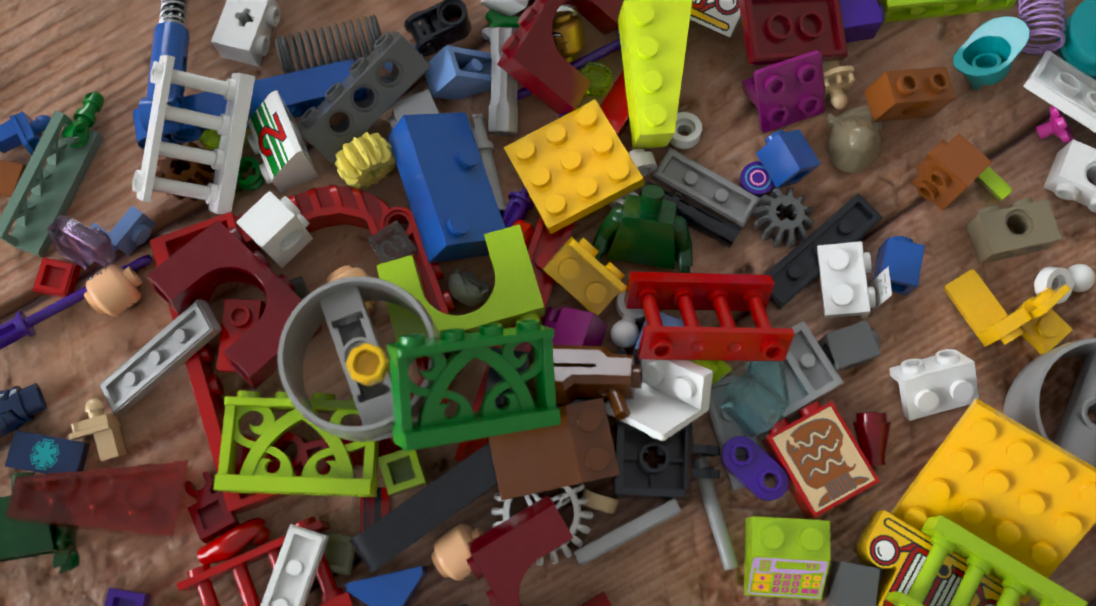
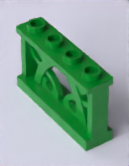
M525 319L516 321V327L503 329L502 324H485L478 326L479 332L465 334L464 329H445L439 331L440 337L425 339V334H405L399 336L400 342L387 344L394 411V425L392 426L393 442L405 451L560 425V409L556 407L552 340L554 329L540 325V320ZM528 342L534 348V361L527 370L518 373L515 369L525 363L527 354L524 353L521 357L516 358L513 351L518 344ZM502 345L499 354L487 346ZM455 351L447 360L442 354L443 352ZM419 356H429L432 360V366L429 370L422 371L418 368L420 375L431 380L428 388L415 385L409 378L410 364ZM475 357L488 364L503 379L488 390L483 398L480 412H473L469 402L462 395L447 389L459 371ZM533 377L536 379L537 402L533 403L530 392L525 384V381ZM509 388L511 392L502 394V396L507 398V405L504 408H497L495 405L496 397ZM410 392L424 396L417 422H412ZM442 398L451 399L457 403V412L453 416H445V409L449 404L441 403Z

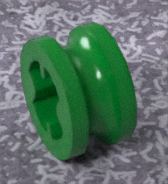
M250 156L241 157L236 183L245 191L257 190L265 181L259 168L260 163ZM252 168L255 175H249L247 180H245L241 175L242 172L246 173Z

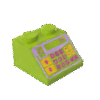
M757 516L745 518L744 595L822 600L830 564V521Z

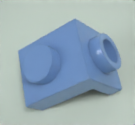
M131 206L110 233L96 223H93L90 229L100 235L96 242L113 254L120 249L128 256H131L139 245L148 240L156 224L141 211Z

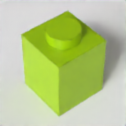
M403 449L377 458L388 495L395 496L428 484L418 450L405 451Z

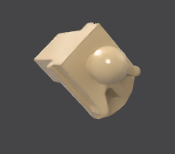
M822 61L824 100L831 98L830 103L836 109H842L847 105L846 94L853 82L856 81L853 74L854 68L853 66H840L838 61Z
M91 398L85 405V413H88L89 419L71 424L73 433L68 435L69 440L94 435L101 461L127 455L120 431L121 424L118 415L113 413L104 414L103 409L105 407L103 403L97 398Z

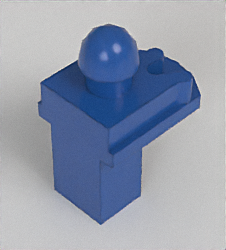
M22 111L10 116L9 121L0 125V151L2 153H6L23 144L25 149L33 155L42 137L41 132L45 131L51 119L47 115H40L33 120Z

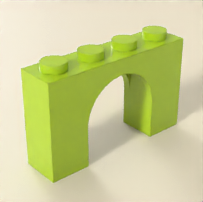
M520 224L484 234L495 273V285L487 302L469 314L448 315L436 310L428 303L418 266L412 255L376 265L380 279L403 288L421 302L432 317L438 331L464 329L465 334L479 332L478 326L502 324L503 328L515 325L518 320H539V317L545 316L544 304ZM386 302L396 342H400L399 336L405 334H425V339L429 338L426 325L419 317L402 306Z

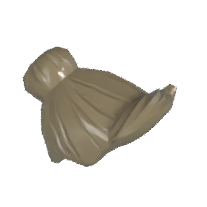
M864 105L848 109L839 116H835L833 113L828 114L827 122L832 129L828 140V153L833 164L838 169L852 174L864 172L875 162L882 150L880 133L882 122H873L869 107Z

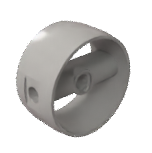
M348 277L329 282L314 290L291 313L279 341V373L292 404L299 413L315 426L336 437L350 441L370 442L393 437L392 426L394 425L392 385L389 370L385 380L369 387L355 382L346 367L347 359L353 348L365 343L380 347L364 301H385L402 306L424 322L429 338L440 337V333L426 308L403 288L378 278ZM325 320L363 426H341L325 421L314 409L306 394L303 382L305 352L313 334ZM430 358V361H429L428 370H429V369L431 368V366H432V360H431V358ZM425 378L421 387L428 388L431 380ZM415 395L410 401L412 422L418 421L424 396Z
M1090 338L1063 344L1041 354L1028 363L1015 377L1008 389L1003 414L1049 440L1042 425L1039 409V397L1043 380L1058 358L1072 357L1084 359L1053 443L1096 468V423L1093 424L1088 418V409L1096 417V338Z

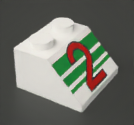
M278 91L271 92L247 121L252 131V134L248 135L247 138L256 155L261 154L264 163L260 164L259 168L266 183L270 184L273 182L281 193L317 178L318 174L301 133L297 128L294 117Z

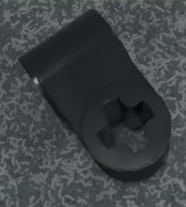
M443 0L430 8L410 15L405 20L404 27L408 33L412 34L417 44L415 46L416 50L424 57L435 54L446 45L466 38L471 31V22L466 5L462 0ZM453 17H460L455 22H448Z

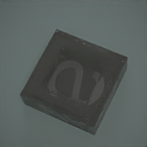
M398 221L393 222L366 239L381 263L410 255L413 256L418 253Z

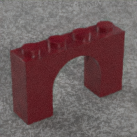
M535 0L532 7H528L518 20L520 27L516 34L511 35L503 44L501 51L504 54L497 65L558 115L576 110L591 81L568 63L557 50L552 34L554 16L560 6L572 8L605 35L619 29L618 16L624 0Z
M217 220L150 272L147 278L153 290L178 315L209 290L224 283H246L263 293L266 297V307L259 321L224 350L229 365L256 389L279 369L278 348L281 334L288 318L302 299L295 293L296 288L283 274L277 276L269 269L271 265L263 254L257 250L252 253L245 246L246 241L235 228L230 227L227 229ZM322 325L315 331L311 340L322 331Z
M547 495L469 542L468 546L471 557L466 560L476 579L479 580L484 577L491 589L486 591V594L492 606H523L519 599V590L522 578L528 568L543 556L573 539V536L556 506ZM604 591L580 606H612Z

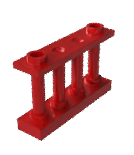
M630 272L627 283L628 288L624 297L626 309H643L647 326L643 327L637 353L638 360L785 361L795 333L793 328H772L766 313L774 287L771 275ZM659 309L679 310L684 327L663 326ZM695 310L715 311L720 327H700ZM731 311H750L756 328L736 327Z
M310 517L294 524L318 533L331 528L328 521H316L315 517ZM286 535L211 568L210 564H205L188 571L187 575L189 578L176 584L178 591H189L197 588L203 606H220L212 581L233 573L244 606H261L247 566L268 557L274 570ZM323 553L316 572V577L323 592V595L320 596L322 604L317 606H360L358 598L349 592L344 593L342 587H337L325 553Z

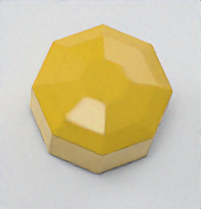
M365 343L351 350L346 367L355 382L370 387L385 380L390 364L382 348Z

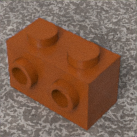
M958 133L949 143L942 139L927 154V157L916 167L920 173L912 181V184L917 187V191L923 198L934 202L941 210H944L992 161Z

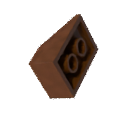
M603 398L557 407L560 409V425L488 437L501 501L620 475Z

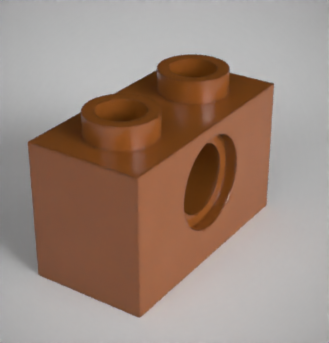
M946 67L885 71L864 91L873 122L933 117L956 99Z

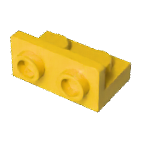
M571 237L545 265L543 270L590 312L599 316L620 291L624 293L628 288L621 282L625 275L611 262L606 266L602 265L595 258L599 251L587 240L582 238L577 242Z

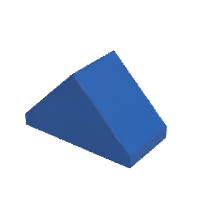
M419 566L346 583L347 592L368 606H408L427 576L428 570L427 566Z

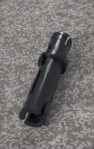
M647 180L645 182V185L642 187L639 196L642 195V190L645 186L656 184ZM664 190L663 200L673 201L677 204V215L683 217L689 227L719 241L728 248L732 246L741 228L689 203L678 192L673 194Z

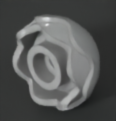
M459 268L453 274L450 273L448 288L450 294L455 299L468 306L479 305L487 300L490 295L488 293V284L484 281H478L474 273L470 271L462 272Z

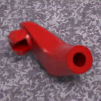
M253 518L232 528L199 548L197 551L198 560L203 565L225 561L237 554L250 540L256 546L262 545L270 537V530L264 526L265 520Z

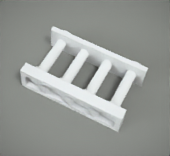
M169 55L160 56L159 62L154 61L151 70L150 81L155 84L142 167L141 170H136L134 173L132 190L137 192L136 198L144 202H151L152 191L203 199L206 204H209L208 210L216 214L223 215L231 212L255 76L244 73H232L231 79L228 78L226 81L175 70L173 69L175 57ZM170 84L223 95L224 99L227 100L225 114L222 113L220 116L167 105ZM164 120L217 130V133L221 135L219 149L215 148L214 151L161 141ZM158 155L211 165L212 169L215 170L213 183L204 186L155 177Z

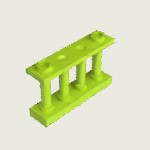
M942 515L927 518L921 529V532L931 537L930 543L933 546L908 595L903 592H889L886 600L896 606H924L922 604L947 554L956 552L967 559L966 565L968 569L949 606H969L983 576L990 573L1003 581L1001 585L1004 590L996 606H1016L1019 598L1026 595L1039 602L1038 606H1087L1088 603Z

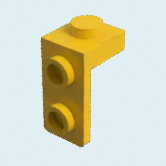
M974 269L964 273L943 288L984 347L999 339L1004 345L1024 333L1020 326L1032 320L1024 307L1008 315Z

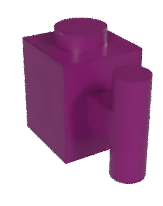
M563 306L561 311L554 307H548L542 326L554 329L553 345L601 346L608 327L604 321L592 312Z

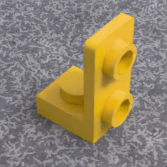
M1067 284L1055 290L1047 287L1036 297H1030L1016 309L1017 311L1024 307L1031 316L1032 320L1020 326L1024 332L1021 336L1040 354L1052 350L1073 330L1052 309L1071 290Z

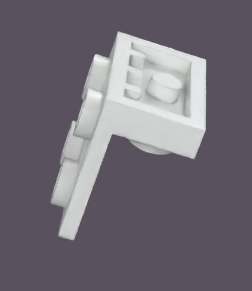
M642 360V387L635 388L634 399H625L630 415L619 421L627 423L661 441L668 439L709 410L713 371L689 360ZM610 401L605 402L606 413L615 417Z

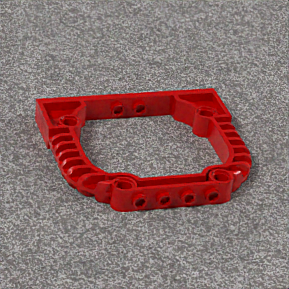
M329 185L311 188L303 193L288 196V199L301 211L300 214L310 223L306 227L309 233L326 227L348 224L369 229L379 248L383 242L389 241L399 250H402L403 244L399 240H394L393 237L399 236L403 238L406 243V250L403 253L396 252L391 246L386 244L384 246L385 254L390 257L394 256L395 259L412 255L418 266L428 303L436 310L450 315L451 311L456 310L449 290L444 292L441 290L438 280L444 278L439 262H428L414 216L410 210L400 206L390 208L379 197L357 187ZM228 212L149 240L157 267L217 220L227 229L230 227L235 228L246 241L245 246L252 253L262 249L236 223L245 213L235 216L232 212ZM405 223L409 225L408 229L402 234L392 233L398 224ZM216 287L209 290L198 300H205L208 303ZM169 306L172 320H175L179 315ZM207 343L185 362L218 474L225 413L220 395L224 394V387L219 376L213 373L210 362L214 361V354L210 344ZM430 357L416 358L417 368L427 371ZM464 367L459 371L457 375H459L463 371ZM420 375L421 379L417 384L420 387L425 379L422 375ZM452 382L448 386V390H452ZM410 394V401L416 394ZM442 398L441 403H448L449 399ZM290 432L283 434L272 446L285 452L289 445H297L298 455L291 461L294 468V477H302L307 461L315 453L330 448L324 438L308 442L303 437ZM242 433L248 440L254 442L257 441L254 438L248 436L247 434ZM393 437L379 440L378 458L403 450V448L393 442ZM342 439L345 445L356 442ZM239 443L235 475L240 474L243 463L251 450ZM365 447L349 452L354 469L364 466ZM267 453L264 458L272 460L267 465V471L275 473L280 468V460ZM334 456L324 458L318 463L317 470L321 475H326L330 472V464L326 462L336 461ZM223 492L228 512L237 514L290 496L287 494Z

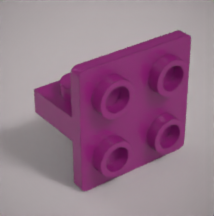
M818 50L758 69L754 72V77L742 81L743 93L757 107L759 129L763 133L822 114L825 111L822 54Z

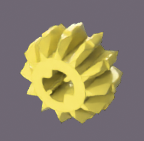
M366 132L359 138L353 137V141L343 144V150L338 151L335 155L337 159L335 162L337 172L342 180H345L347 185L351 187L367 189L374 183L378 185V182L383 178H387L388 172L393 171L396 167L391 145L379 133L370 135Z

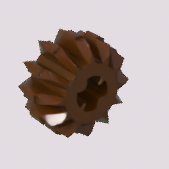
M191 141L187 145L189 147L199 148V146L196 143H193ZM170 157L157 161V166L160 170L155 173L156 177L204 186L208 183H213V172L215 170L212 169L211 165ZM173 194L177 200L183 201L186 198L185 196ZM189 197L191 200L197 201V198Z

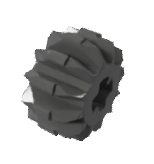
M778 187L772 191L771 197L766 194L763 195L759 200L761 206H756L753 211V216L758 218L753 224L754 229L764 230L760 236L761 241H765L769 237L773 238L772 244L774 248L779 247L782 240L788 248L793 247L796 240L804 241L808 236L806 230H810L814 225V221L809 218L813 213V207L803 206L806 200L805 195L799 196L797 199L793 197V188L788 189L785 195L782 194ZM783 215L787 217L783 221L779 220Z

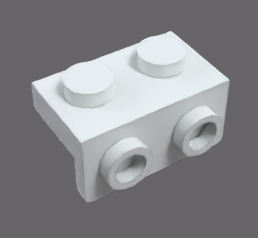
M862 241L817 246L824 318L859 315L860 319H867L870 314V308L876 307L874 287H867L866 274L871 273V258L869 252H863Z
M945 349L938 351L935 354L936 356L925 359H907L901 365L891 367L889 369L890 376L899 383L903 415L911 421L969 405L976 398L979 399L975 362L957 350Z

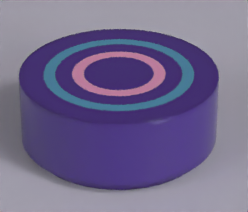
M758 161L747 164L739 177V186L759 198L765 194L768 195L774 186L763 164Z

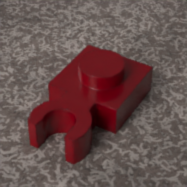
M207 471L203 473L205 485L202 489L196 490V486L189 480L184 485L187 494L197 500V503L188 507V511L200 540L205 544L239 525L236 514L228 512L223 492H216L214 490L215 477Z

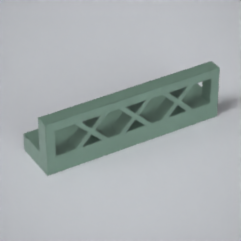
M56 110L0 217V240L16 249L41 258L45 257L104 138L100 133L89 129L87 144L83 147L71 148V144L74 143V137L62 138L60 136L58 140V134L62 126L66 127L73 121L64 113ZM47 158V164L43 170V164ZM32 189V194L27 201V196L30 190ZM16 220V225H15V227H14V229H13L11 235H9L8 233H9V231H10V229H11V227H12L14 221Z

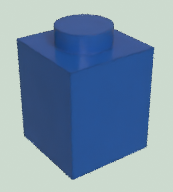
M800 129L784 132V130L774 132L766 138V145L756 153L776 188L798 183L821 165Z
M904 236L888 238L878 248L873 280L889 266L891 291L908 295L918 287L925 245L913 243L911 238Z

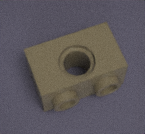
M1025 198L1012 203L1009 208L1000 210L998 205L989 206L977 211V216L966 225L979 264L1046 250L1062 239L1048 199L1033 202L1032 198ZM1007 223L1015 227L1017 234L1009 230Z

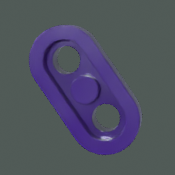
M737 436L731 438L723 445L720 452V460L723 467L756 498L763 501H773L786 493L789 484L786 471L754 441L744 436ZM737 448H742L746 451V461L741 462L736 459L735 450ZM766 474H770L775 478L776 484L773 488H768L764 484L763 479Z

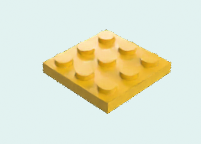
M596 100L577 108L504 147L509 160L550 234L645 185L644 178Z

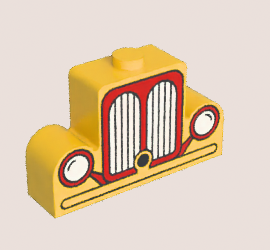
M885 510L872 513L858 539L856 549L860 561L866 566L886 568L878 584L876 606H896L886 600L888 593L903 592L908 595L933 545L930 543V537ZM955 552L947 554L922 605L949 606L968 569L965 558ZM991 574L984 575L969 606H996L1004 590L1001 585L1003 581ZM1023 597L1019 598L1016 606H1019Z

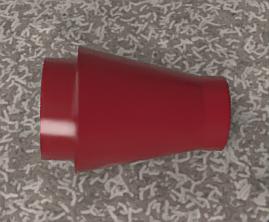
M887 412L856 413V422H853L858 445L871 466L885 465V454L891 422L887 421Z

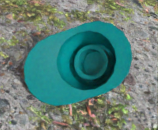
M1005 16L989 20L977 28L957 50L953 57V65L957 71L964 74L974 90H978L982 86L999 83L1006 78L1013 61L1025 48L1029 41L1030 30L1024 21L1016 17Z

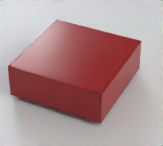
M43 257L32 291L59 298L72 294L81 266L76 263Z

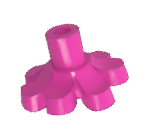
M1052 105L1049 108L1051 113L1050 121L1036 127L1039 137L1043 139L1055 134L1061 138L1063 143L1068 144L1074 139L1073 131L1070 125L1066 124L1062 112Z

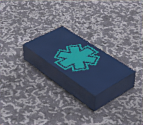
M15 430L5 467L81 480L90 444Z

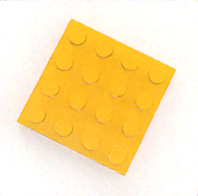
M976 398L890 514L920 532L927 518L942 515L1044 577L1049 578L1096 523V468ZM1026 595L1022 598L1021 602L1026 604L1031 597Z

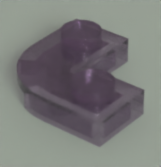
M60 215L47 228L58 253L85 269L94 261L107 268L116 259L110 244L112 242L111 238L97 227L90 229L73 218Z

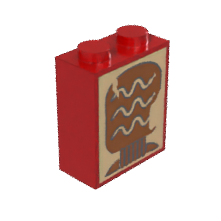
M818 401L798 411L802 418L789 424L786 418L767 428L770 435L761 440L769 456L786 471L789 480L788 489L806 519L815 518L880 482L832 401L822 407Z

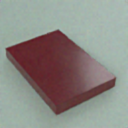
M739 0L748 66L776 64L814 50H818L822 54V61H838L848 57L840 0Z

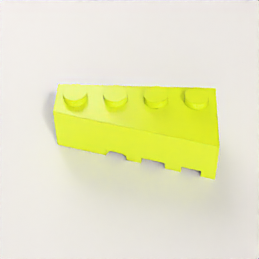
M692 0L623 1L618 16V27L633 149L667 147L675 133Z

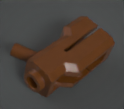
M553 345L556 404L569 405L578 397L608 398L617 420L629 417L630 411L625 399H634L635 388L642 387V366L635 365L634 355L612 354L605 346ZM534 377V392L536 395V379Z

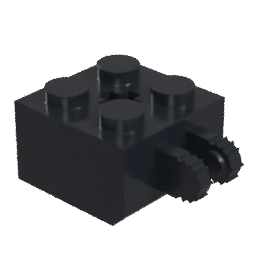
M616 420L615 454L620 475L614 476L613 497L663 500L675 498L676 500L688 501L692 498V479H720V470L711 467L692 468V455L715 457L720 455V447L692 444L693 422L668 439L661 441L627 423ZM649 451H655V456L662 459V464H657L656 469L650 468L649 463L643 460V456L647 457Z

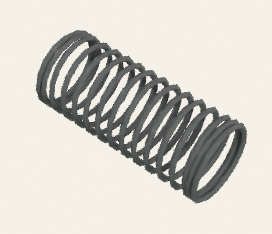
M374 14L369 16V23L367 17H364L370 51L363 34L360 19L357 18L356 20L363 54L355 34L353 22L349 21L356 57L350 44L345 22L342 21L341 24L347 43L349 60H358L359 56L360 58L364 56L366 59L367 55H370V51L372 53L375 49L373 46L381 36V31ZM335 23L334 28L340 46L342 61L348 60L338 25ZM327 25V32L333 49L334 63L341 60L335 47L331 27ZM320 26L319 32L326 52L327 64H330L333 61L328 50L324 30ZM312 28V36L319 55L320 66L326 65L321 54L316 30ZM305 30L304 35L312 59V68L317 67L318 64L314 57L311 39L308 31ZM297 32V39L305 62V69L311 68L307 60L306 50L301 33ZM290 33L289 39L298 71L303 70L295 38ZM284 35L277 36L275 40L282 70L284 74L295 72L287 38Z

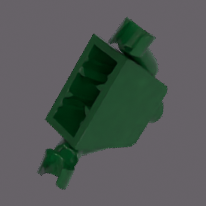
M648 185L643 188L641 196L630 194L625 197L622 206L614 207L599 226L592 246L599 251L595 258L600 263L601 258L608 251L607 259L674 269L676 261L679 273H690V266H693L692 240L686 220L677 215V204L673 201L663 200L664 190L661 187Z
M35 472L12 474L11 496L0 497V562L55 553L53 568L61 566L59 574L76 568L80 564V556L76 549L77 525L65 501L59 498L57 493L36 491Z

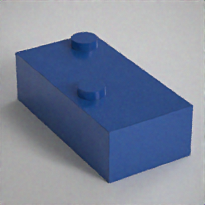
M466 113L403 115L388 135V139L428 262L435 263L488 256L489 252L484 234L505 229V225Z

